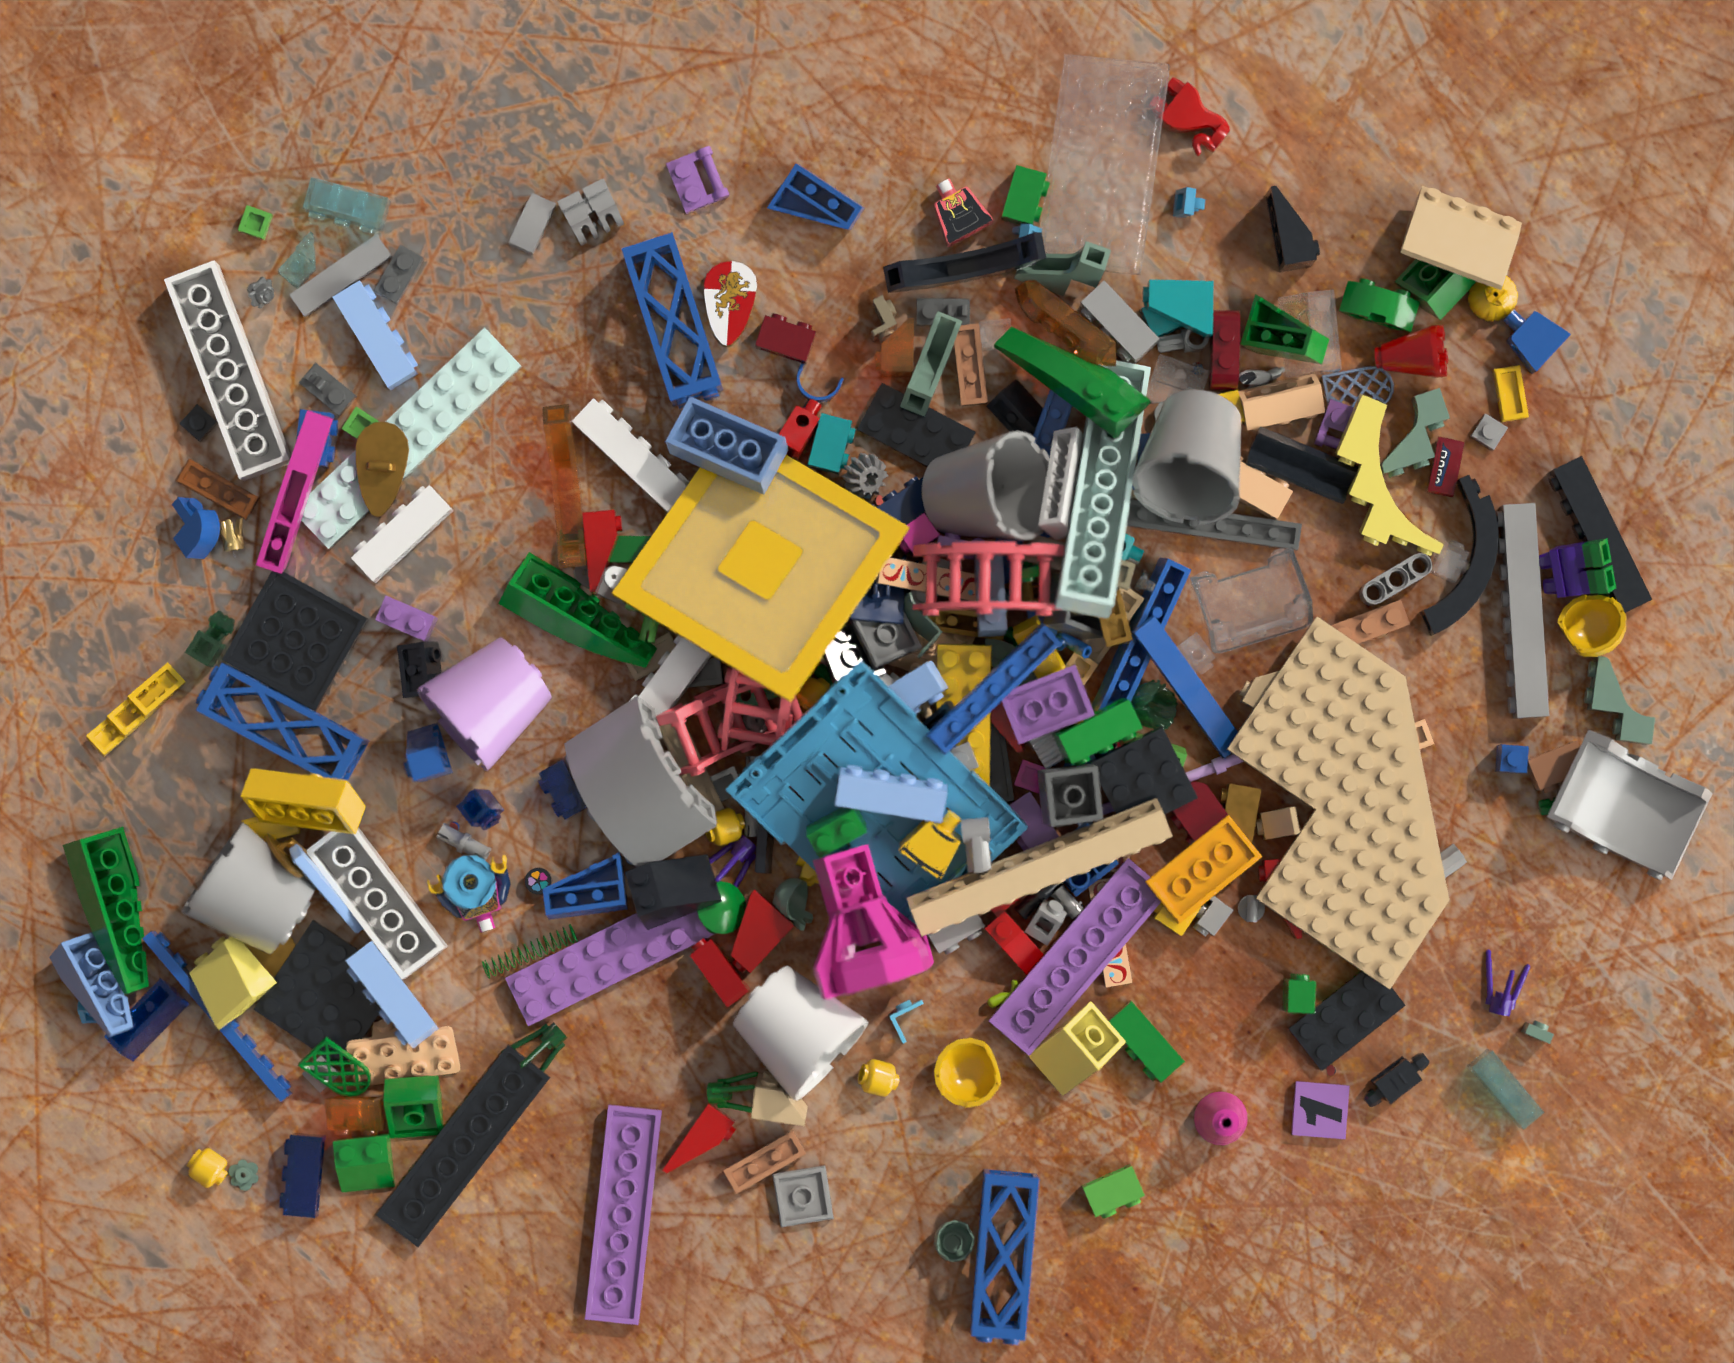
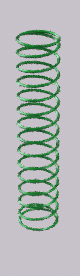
M569 924V928H570V931H571V935H572V938H573V942H572L571 939L569 938V936H568V934L566 933L564 927H562V929H563V932H564V935H565L566 944H565L564 941L562 940V938H561L559 932L556 930L560 947H559V946L557 945V943L555 942V940H554L552 934L549 933V934H550V937H551L552 944H553V949H554V951H555L554 943L556 944V946H557L559 949H561L560 939H561V941L563 942V944H564L565 946H568V942H567L566 935H567V937H568V939L570 940L571 943L574 944V938H575L576 942H578L577 937H576V934H575V932H574L573 927H572L571 924ZM543 935V938H544V942H545V945H546L547 953H546L545 950L543 949V947H542L541 943L539 942L538 938H536V939H537L538 946H539V949H540V954H541V956H540V955L538 954V952L536 951V949H535V947H534L532 941H530V944H531V947H532V950H533L534 958H533V957L531 956V954L529 953V951H528L526 945L523 944V945H524V948H525V951H526L527 959H528V962H527V963H529L528 953H529L530 957H531L533 960H535L534 950H535V952L537 953V955H538L539 957H542L541 948H542V950L544 951V953L548 955V947H547V944H548L549 948L552 950V948L550 947V945H549V943L547 942V940H546V938H545L544 935ZM517 946V949H518V952H519V955H520L521 964H520L519 961L517 960V958H516L514 952L512 951V949H510V950H511V953H512V956H513V960H514L515 967H514V966L512 965V963L510 962V960H509V958H508L506 952H504V954H505L506 961H507V964H508V969L505 967L504 963L502 962V960H501V958H500V956H499V954H498V958H499V962H500V965H501L502 972L498 969V967H497V965L495 964L493 958L491 957V960H492V963H493V966H494V970H495V975L493 974V976L496 977V975H497V973H496V968H497V970H498L501 974H503L502 964H503L504 968H505L507 971H509L510 968H509V963H508V961L510 962V964H511V966H512L513 968H516L515 959H516V961L519 963V965L522 966V958H521V955H522V957H523V959H524L525 961H526V959L524 958V956H523V954L521 953V951H520V949H519L518 946ZM484 960L482 965L487 977L490 979L489 970L491 971L487 961Z

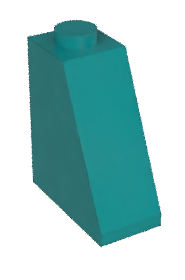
M1149 279L1148 285L1143 286L1142 302L1147 303V310L1205 338H1211L1213 335L1214 281Z

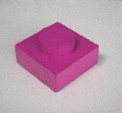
M1022 760L1014 785L1039 794L1037 770H1045L1046 768Z

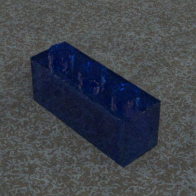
M160 978L130 1009L133 1027L130 1030L110 1037L105 1034L104 1037L119 1054L134 1061L190 1003L174 986Z
M290 1134V1139L285 1140L284 1155H288V1163L282 1169V1182H286L285 1192H281L279 1208L283 1209L284 1216L308 1218L319 1216L326 1135Z

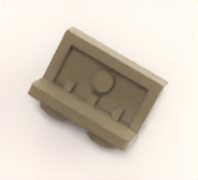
M883 295L873 300V309L882 326L871 331V339L873 342L879 340L880 343H883L895 336L894 333L897 331V322L895 320L897 312L891 300L885 301Z

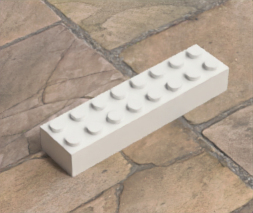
M211 261L164 279L239 479L246 481L288 465L291 458L290 451L219 264Z

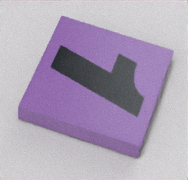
M1295 1081L1291 1135L1346 1139L1349 1085Z

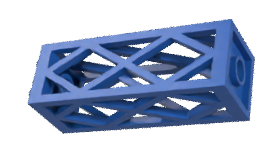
M671 232L622 248L672 406H678L679 409H683L689 397L695 399L703 397L704 401L719 397L718 392L723 391L673 233ZM672 252L677 269L661 256ZM644 261L639 281L634 264ZM654 264L677 282L670 311L648 293ZM684 292L698 335L678 319ZM647 305L667 321L661 347ZM675 329L698 348L691 377L669 359ZM706 357L712 377L701 378ZM669 371L684 384L675 386L674 389Z
M221 663L219 667L215 666L208 678L211 681L207 690L203 689L196 700V704H198L196 711L309 772L325 778L348 781L370 740L224 663ZM236 679L251 686L232 688ZM259 695L274 722L247 724L232 696ZM276 700L313 720L287 721ZM222 705L229 717L218 712ZM320 727L336 755L308 757L292 729ZM280 730L291 751L255 731ZM337 733L350 739L346 749ZM339 762L333 773L316 765L317 763Z
M984 1169L970 1323L971 1336H975L976 1341L992 1342V1338H999L1005 1344L1018 1345L1019 1340L1025 1341L1039 1189L1038 1174ZM991 1185L1003 1186L990 1203ZM1015 1187L1029 1188L1027 1210ZM1012 1193L1024 1219L1007 1243L1003 1245L991 1219L1009 1194ZM988 1228L999 1250V1254L984 1273ZM1025 1236L1022 1276L1020 1279L1009 1256ZM1005 1263L1018 1289L1000 1314L997 1315L985 1289ZM981 1298L992 1319L980 1318ZM1019 1306L1018 1322L1010 1321V1317Z

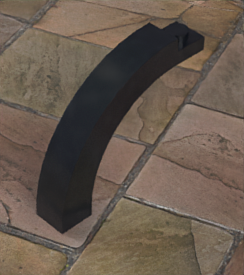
M1035 232L1008 242L963 253L898 261L884 266L883 270L888 293L958 284L1004 274L1035 265L1036 262L1046 259L1042 232Z
M1470 475L1458 479L1457 486L1471 519L1473 534L1471 555L1463 576L1452 591L1435 605L1420 611L1430 636L1448 628L1472 608L1485 590L1496 562L1498 523L1495 508L1490 495L1479 498L1478 494L1481 493L1480 487L1475 478L1471 480Z

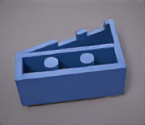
M797 163L767 207L771 210L847 230L853 228L865 207Z
M438 722L407 731V761L404 762V767L408 778L411 777L416 782H426L453 773Z
M620 852L598 864L595 863L589 866V868L575 875L572 874L543 888L547 918L552 920L628 910L623 860Z

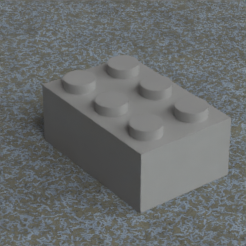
M1105 280L1082 300L1078 310L1080 314L1078 316L1087 326L1093 325L1098 330V338L1106 346L1111 344L1117 350L1115 353L1116 357L1122 362L1136 364L1159 340L1157 335Z

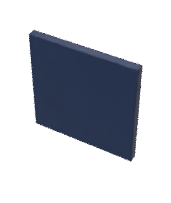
M876 577L850 615V619L903 624L904 588L876 583Z

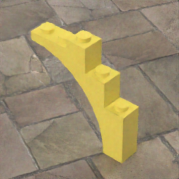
M1359 394L1335 453L1340 456L1339 461L1354 467L1355 462L1359 463L1357 474L1348 489V494L1352 495L1351 501L1366 506L1367 502L1371 503L1359 530L1362 535H1365L1363 540L1378 546L1379 542L1386 544L1391 534L1393 535L1392 540L1399 544L1407 546L1408 542L1418 545L1416 550L1429 556L1433 552L1440 554L1444 544L1423 533L1409 522L1395 505L1386 488L1380 468L1379 437L1387 405Z

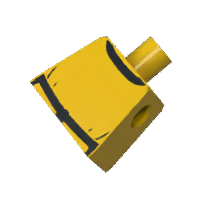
M948 811L943 817L942 823L923 820L901 840L899 851L941 880L960 844L961 836L954 831L961 821L960 817L954 812Z

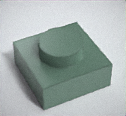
M1534 1020L1533 1024L1525 1022L1521 1030L1522 1033L1548 1044L1551 1043L1554 1036L1553 1033L1547 1031L1549 1026Z

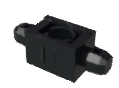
M1418 1053L1413 1056L1411 1062L1401 1056L1373 1077L1371 1082L1376 1088L1374 1090L1371 1088L1363 1096L1368 1106L1375 1107L1382 1102V1098L1389 1104H1392L1421 1082L1422 1078L1417 1072L1419 1070L1422 1072L1430 1063L1424 1053Z

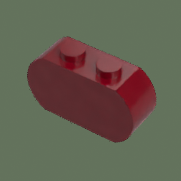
M1213 310V335L1210 338L1209 389L1237 390L1240 359V311Z
M1191 782L1198 796L1197 799L1171 811L1173 814L1170 817L1171 821L1178 830L1183 828L1189 837L1185 840L1189 846L1228 815L1209 787L1201 782Z

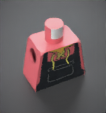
M950 179L936 186L942 199L934 204V210L948 248L993 223L991 215L967 186L956 191Z

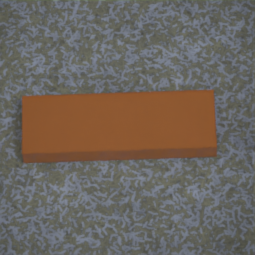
M188 459L176 480L181 485L246 521L259 500L258 496L191 459Z

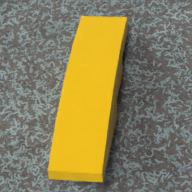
M167 662L129 694L123 703L86 735V739L105 757L158 710L186 681Z

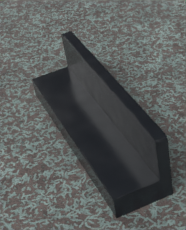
M1014 380L1000 391L986 406L1009 432L1020 431L1031 436L1034 435L1043 407L1018 380Z
M1261 426L1250 445L1246 465L1341 504H1344L1348 489L1358 471V466L1356 465L1353 467L1339 461L1337 457Z

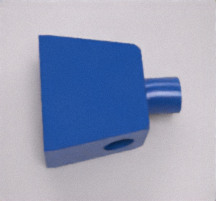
M1513 310L1503 320L1514 330L1506 342L1531 374L1537 372L1571 335L1568 331L1536 311L1531 313L1525 320L1516 310Z

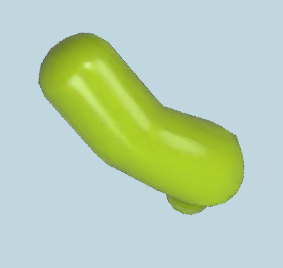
M1017 980L1011 981V992H1000L990 997L987 1001L988 1005L991 1008H995L1002 1004L1017 987Z

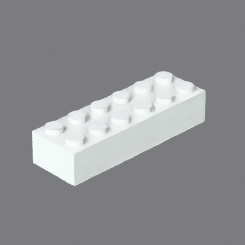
M359 827L356 834L331 831L307 849L309 857L402 980L406 979L448 947Z

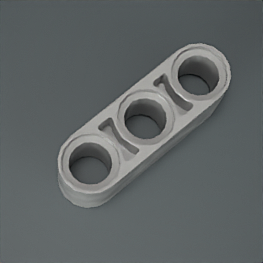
M1418 553L1380 574L1361 587L1359 593L1361 601L1366 605L1373 606L1410 586L1430 573L1432 569L1431 559L1426 554ZM1415 559H1420L1424 562V572L1417 573L1413 570L1412 563ZM1393 572L1400 574L1402 577V583L1399 587L1393 586L1389 581L1390 574ZM1369 586H1375L1379 590L1377 600H1371L1367 597L1366 590Z

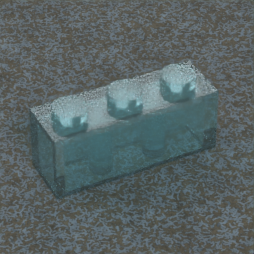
M311 177L303 209L309 213L308 217L324 221V217L335 219L334 224L349 228L350 224L360 226L359 230L362 232L375 234V231L383 232L391 201L388 197Z
M1485 1050L1468 1065V1068L1519 1128L1526 1129L1544 1113L1493 1050Z

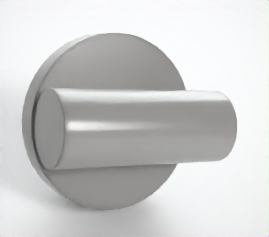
M1247 895L1238 904V913L1246 922H1257L1264 914L1265 906L1255 899L1257 895Z

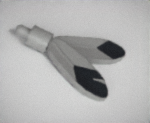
M1275 367L1269 371L1246 370L1239 374V381L1250 385L1247 389L1267 385L1269 381L1280 377L1285 368Z

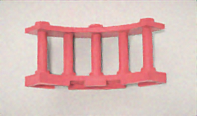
M952 542V545L940 546V543L914 545L913 556L924 557V562H927L926 603L912 604V610H922L925 616H939V611L976 610V614H992V610L1036 611L1037 616H1052V611L1062 610L1055 608V604H1050V562H1053V557L1064 556V545L1043 543L1016 545V542ZM964 556H977V560H979V602H960L961 561L964 560ZM993 556H1008V560H1010V602H990V560H993ZM1024 556L1037 557V561L1040 562L1039 603L1021 602V560H1024ZM940 557H947V560H950L949 602L937 603V562H940Z
M728 667L725 683L729 684L724 722L720 723L718 738L722 739L721 750L727 751L731 738L771 746L792 726L793 715L790 714L792 701L790 703L781 697L780 707L775 708V710L736 702L739 683L761 688L766 687L736 669ZM734 713L773 720V723L777 724L776 733L769 735L734 728Z
M725 683L694 696V701L684 706L682 703H679L656 716L659 726L671 724V727H675L689 764L680 768L682 772L679 775L690 773L691 777L697 776L706 771V766L739 750L741 753L756 748L755 744L757 743L738 740L729 744L727 751L721 750V745L707 711H709L708 706L720 701L726 705L729 684ZM738 684L737 694L750 690V693H754L759 707L771 709L764 688ZM795 698V701L792 700L790 712L794 720L792 725L803 716L797 698ZM734 713V728L746 730L741 714ZM692 714L698 716L711 749V753L699 759L685 726L686 717ZM764 719L768 730L763 733L769 735L776 733L777 724H774L773 720Z

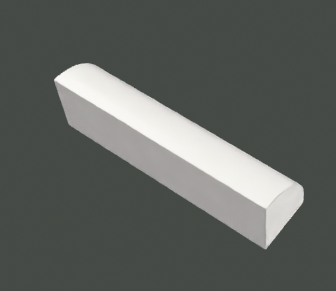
M1077 427L1057 430L1053 434L1039 526L1055 540L1064 538L1068 534L1083 443V433Z

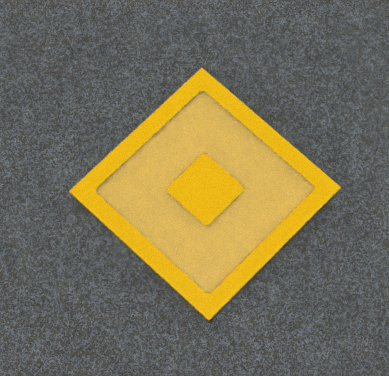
M785 455L765 495L700 467L615 587L612 595L791 703L910 527L788 455Z

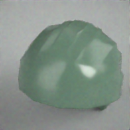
M799 878L784 880L774 892L773 905L783 916L789 918L797 929L804 931L806 923H812L813 915L805 911L808 898L807 882Z

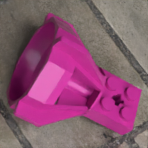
M868 844L813 860L828 916H830L829 925L814 966L822 999L826 1000L887 984L932 967L934 960L927 935L921 936L917 925L887 902V898L882 895ZM878 938L882 945L858 952L855 951V944L857 946L877 941Z

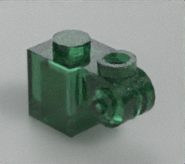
M220 610L209 617L208 621L210 622L208 626L210 627L206 632L198 630L185 651L189 656L211 668L214 667L226 647L223 641L226 636L233 633L235 619L229 618L228 615H224Z

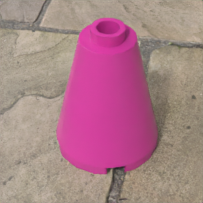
M1210 1093L1202 1098L1196 1106L1194 1114L1195 1127L1200 1136L1209 1143L1215 1145L1233 1143L1241 1137L1247 1126L1246 1108L1241 1100L1231 1093ZM1227 1117L1228 1122L1222 1126V1119Z

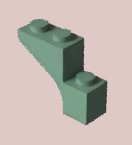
M1086 241L1079 251L1072 254H1046V259L1036 262L1035 265L1018 269L1014 279L1063 297L1071 279L1096 288L1104 274L1111 250Z
M939 311L937 312L900 407L925 417L961 327V320Z
M1440 388L1416 395L1411 399L1415 414L1413 427L1380 464L1383 475L1388 474L1389 478L1403 474V468L1413 465L1414 470L1430 465L1428 460L1435 456L1425 428L1428 427L1429 431L1445 426L1444 421L1450 419Z
M1603 656L1594 657V660L1590 661L1588 665L1587 675L1591 677L1590 688H1586L1584 694V703L1588 704L1587 710L1618 714V719H1614L1612 734H1616V741L1644 745L1652 744L1655 718L1641 715L1631 709L1624 698L1610 660Z

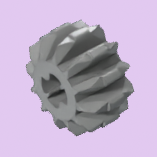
M860 453L858 459L851 457L850 466L844 465L847 473L841 476L846 481L844 486L859 498L870 499L872 493L879 495L878 488L880 486H886L883 479L889 475L884 471L886 465L877 456Z

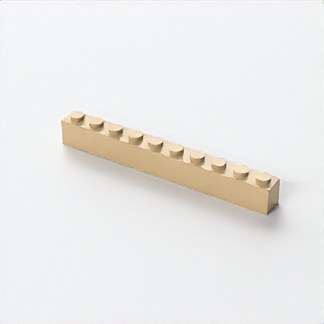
M1156 798L991 864V870L979 873L970 872L907 897V901L921 936L935 934L941 928L951 924H960L966 918L977 914H985L994 907L1010 904L1019 897L1035 894L1044 887L1060 884L1069 877L1085 874L1094 867L1110 864L1119 857L1135 854L1142 848L1152 844H1160L1167 838L1172 837L1163 810Z

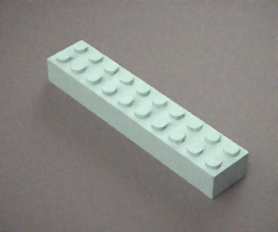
M1098 357L1096 364L1110 369L1143 395H1147L1151 367ZM1144 410L1116 439L1086 417L1074 499L1055 604L1057 609L1109 618L1114 605L1133 484L1132 478L1135 471Z

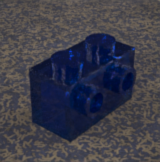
M564 760L539 773L541 779L538 780V783L545 795L547 793L551 794L554 800L551 806L558 818L563 816L564 820H568L587 809L577 789L572 773Z

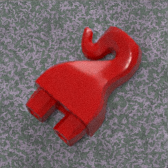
M1172 77L1164 88L1167 93L1174 97L1172 102L1168 105L1161 98L1157 97L1150 105L1149 110L1158 118L1157 123L1171 132L1187 133L1202 129H1212V136L1204 133L1195 135L1192 140V147L1196 156L1201 154L1200 145H1203L1213 153L1230 132L1227 121L1221 115L1205 108L1199 92L1188 81L1184 84L1182 81Z

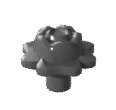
M260 277L257 282L251 283L248 286L247 291L251 299V306H257L261 309L274 298L275 290L272 287L271 279Z

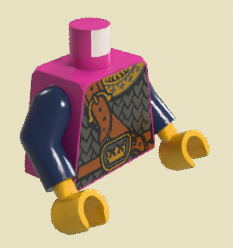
M502 855L503 862L500 864L494 862V857H491V869L494 872L496 888L489 901L480 907L463 909L453 905L445 896L442 888V876L439 874L436 875L439 881L438 884L432 885L427 880L429 891L435 894L441 905L456 918H463L464 921L476 918L480 933L496 928L491 912L502 909V905L507 901L511 886L507 870V857ZM468 874L463 878V886L467 890L473 889L476 880L472 875Z

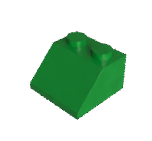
M1415 259L1394 281L1402 290L1410 292V297L1419 301V306L1439 320L1476 283L1475 280Z
M438 1075L385 1079L383 1104L390 1139L438 1135L444 1128L442 1094Z
M389 1133L340 1138L333 1141L335 1168L342 1193L395 1187Z

